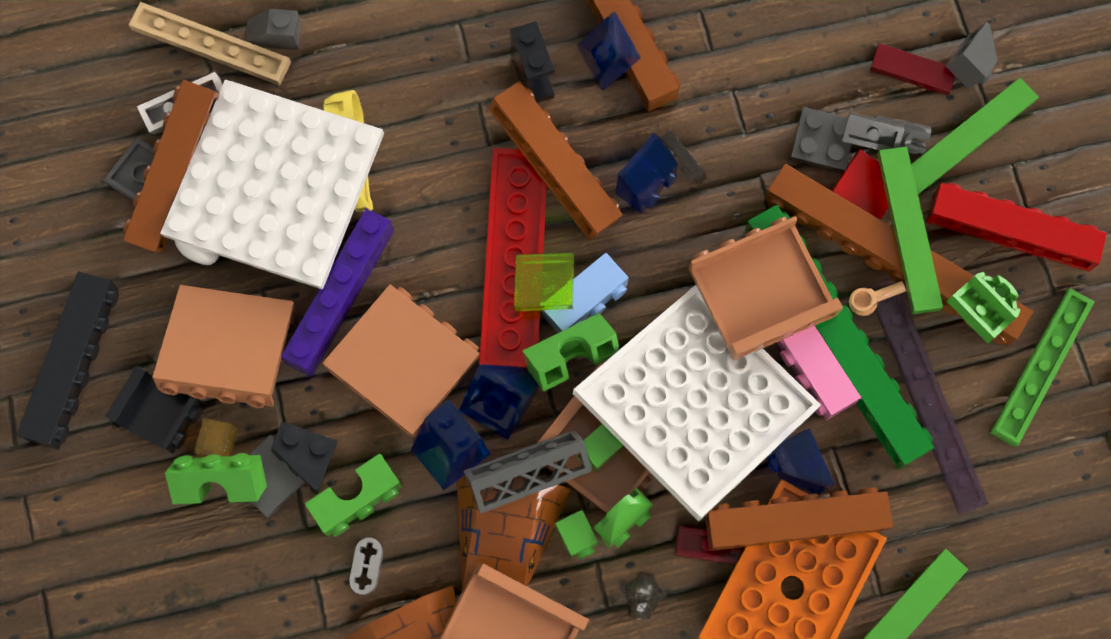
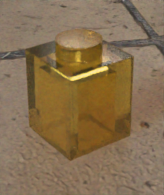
M204 418L194 453L199 457H206L212 454H218L220 457L231 456L238 429L233 424Z

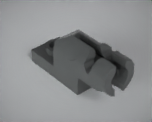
M849 112L842 141L876 150L907 147L908 153L924 154L927 149L925 142L913 138L929 141L931 127L875 115V118Z

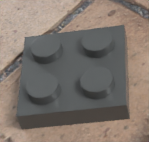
M803 107L790 161L842 174L847 167L852 143L842 141L847 117Z

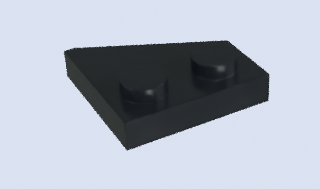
M281 422L272 444L271 452L280 461L285 462L289 470L296 477L300 476L310 486V490L318 495L337 446V440Z

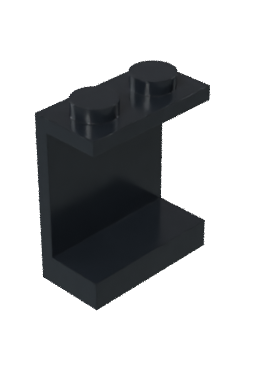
M537 21L511 28V59L519 81L524 87L532 91L537 103L554 98V91L548 74L555 73Z
M136 366L105 417L173 454L186 441V431L191 423L194 424L199 419L203 403L199 399H195L187 394L177 393L176 395H168L162 393L157 389L152 378L153 376L146 370Z

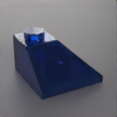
M612 12L577 44L601 90H605L641 58L616 12Z
M480 364L459 411L508 440L532 403L539 385L531 374L517 366Z
M810 428L782 441L770 456L767 457L771 471L773 473L777 472L780 479L812 493L823 494L835 484Z

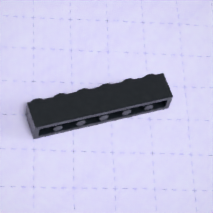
M78 271L16 434L18 437L59 450L61 443L66 441L69 434V421L71 416L76 414L79 407V394L89 380L88 370L90 364L97 358L99 353L98 343L100 337L108 329L110 310L118 302L119 288L111 280Z

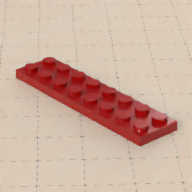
M493 148L480 368L528 370L523 350L539 343L547 185L519 149Z

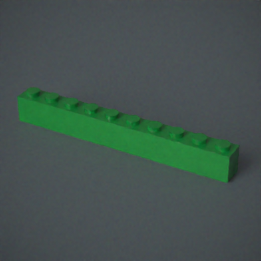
M776 205L748 220L745 231L748 233L756 228H760L762 231L771 227L770 224L782 217H786L788 220L790 217ZM800 235L802 241L804 242V244H805V246H806V248H807V245H806L805 240H804L803 237ZM812 258L832 299L837 298L838 293L835 286L830 281H826L822 275L820 263L816 258ZM843 305V309L838 316L817 324L815 327L861 396L856 403L857 407L899 470L934 448L932 436L926 428H921L916 420L917 414L910 403H905L899 394L901 390L898 383L893 378L888 377L884 370L883 360L877 353L874 354L868 346L869 340L863 330L857 329L852 321L853 315L850 309Z

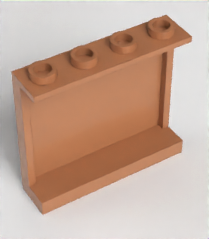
M796 216L788 220L786 217L779 218L770 224L771 227L762 231L760 228L753 229L746 233L745 238L735 242L734 239H730L719 245V249L709 253L708 250H705L693 256L688 270L733 361L836 317L843 309L838 298L832 299L795 227L798 220Z
M390 284L325 359L323 365L328 372L415 440L422 432L421 427L452 389L475 362L479 363L480 354L478 353L479 348L467 338L463 341L456 336L457 331L449 323L443 321L441 324L433 318L435 314L424 304L416 305L411 301L413 297L402 287L396 289Z
M180 285L152 377L157 389L168 395L182 393L188 394L195 399H206V397L228 404H233L236 401L247 403L255 408L273 407L272 393L290 324H295L297 316L294 301Z
M605 361L600 363L594 371H596L601 365H603ZM574 395L538 443L575 430L584 440L602 423ZM623 445L622 451L597 473L592 469L591 472L565 481V483L607 514L636 487L643 493L652 479L648 477L650 472ZM579 453L570 456L564 467L573 469L581 466L582 464L577 459ZM550 465L544 466L553 473L554 467Z
M477 563L439 639H575L579 630H585L589 619L483 563Z

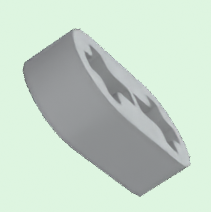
M364 538L360 540L355 548L350 574V586L355 593L362 596L372 594L376 590L379 581L383 548L376 539ZM369 544H373L377 554L371 555L369 565L365 564L366 555L361 553L362 549H367ZM365 568L368 569L367 578L372 580L371 585H366L364 590H360L361 587L356 583V579L362 578Z

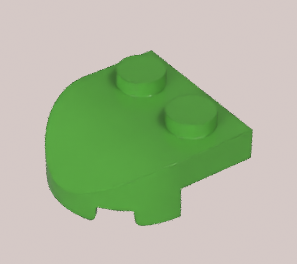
M985 272L976 274L947 300L950 306L987 343L991 342L1012 323L1021 311V309L1017 308L1016 299L1018 298V293L1014 287L1003 277L997 275L992 278L985 276Z
M636 487L629 495H626L606 514V517L594 527L595 531L602 537L601 542L608 549L613 545L619 548L629 539L628 531L635 524L640 528L652 517L649 511L654 505Z

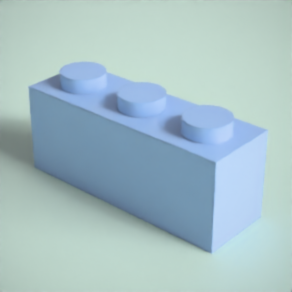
M605 253L541 306V315L557 333L562 332L588 319L590 316L592 317L598 313L601 314L609 300L612 298L617 300L627 291L626 286L629 277Z

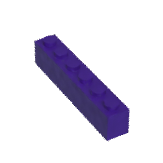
M368 209L364 210L332 266L323 290L319 289L281 356L288 366L310 377L314 375L394 233L391 220Z

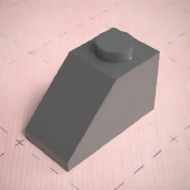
M268 9L249 18L245 41L262 48L299 50L302 23L298 12L295 10Z
M986 22L971 32L946 64V67L968 89L977 83L980 85L984 84L993 75L991 70L998 60L991 26Z

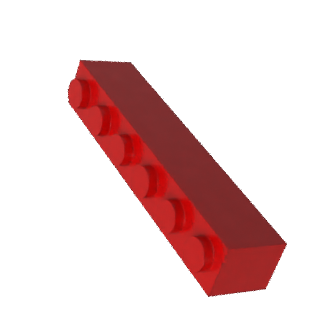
M941 183L936 189L926 221L936 226L1088 272L1100 264L1107 232L1098 230L1096 226L1073 223L1064 216H1050L1037 208L1020 207L1011 200H997L988 197L984 192L967 191L954 183Z

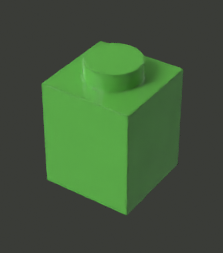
M603 424L584 439L590 466L596 473L623 449V444ZM578 455L577 459L582 464L580 455Z
M582 510L555 523V528L571 559L577 556L581 560L595 553L593 548L598 545V541Z

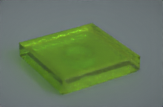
M573 253L516 255L514 300L516 311L573 309Z

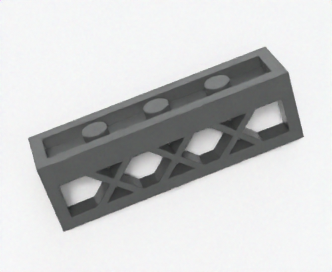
M575 430L463 472L468 485L472 489L478 511L481 514L589 473L592 469L584 440ZM579 453L582 462L581 466L573 469L564 467L570 456ZM550 465L555 468L549 478L542 480L536 477L543 466ZM523 476L527 478L523 487L518 490L508 487L514 477ZM491 486L499 489L494 499L483 502L480 490Z

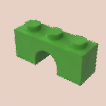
M598 313L523 350L529 373L544 392L569 379L566 367L568 360L574 357H586L596 366L610 359L620 349L616 332L602 315Z
M240 453L234 456L220 457L218 454H212L196 458L185 455L176 458L165 472L173 504L201 503L211 490L210 482L218 483L226 490L229 502H256L267 487L260 455Z
M378 454L355 470L362 481V490L356 498L348 501L341 500L329 487L305 503L327 537L332 534L334 537L339 536L349 528L348 523L357 517L359 520L366 518L374 511L373 506L382 500L384 503H387L399 494L398 490L402 486L381 454Z

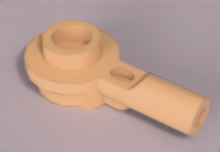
M902 281L877 291L871 288H859L850 295L849 306L855 314L867 316L876 310L878 302L906 292Z

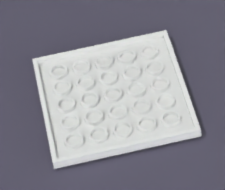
M225 79L219 92V98L214 104L211 116L203 130L160 234L163 237L323 290L383 138V129Z
M696 285L573 390L575 397L698 521L821 406L764 349L733 361Z

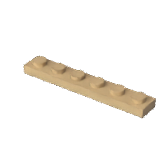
M140 2L129 23V27L133 31L279 86L291 64L289 57Z

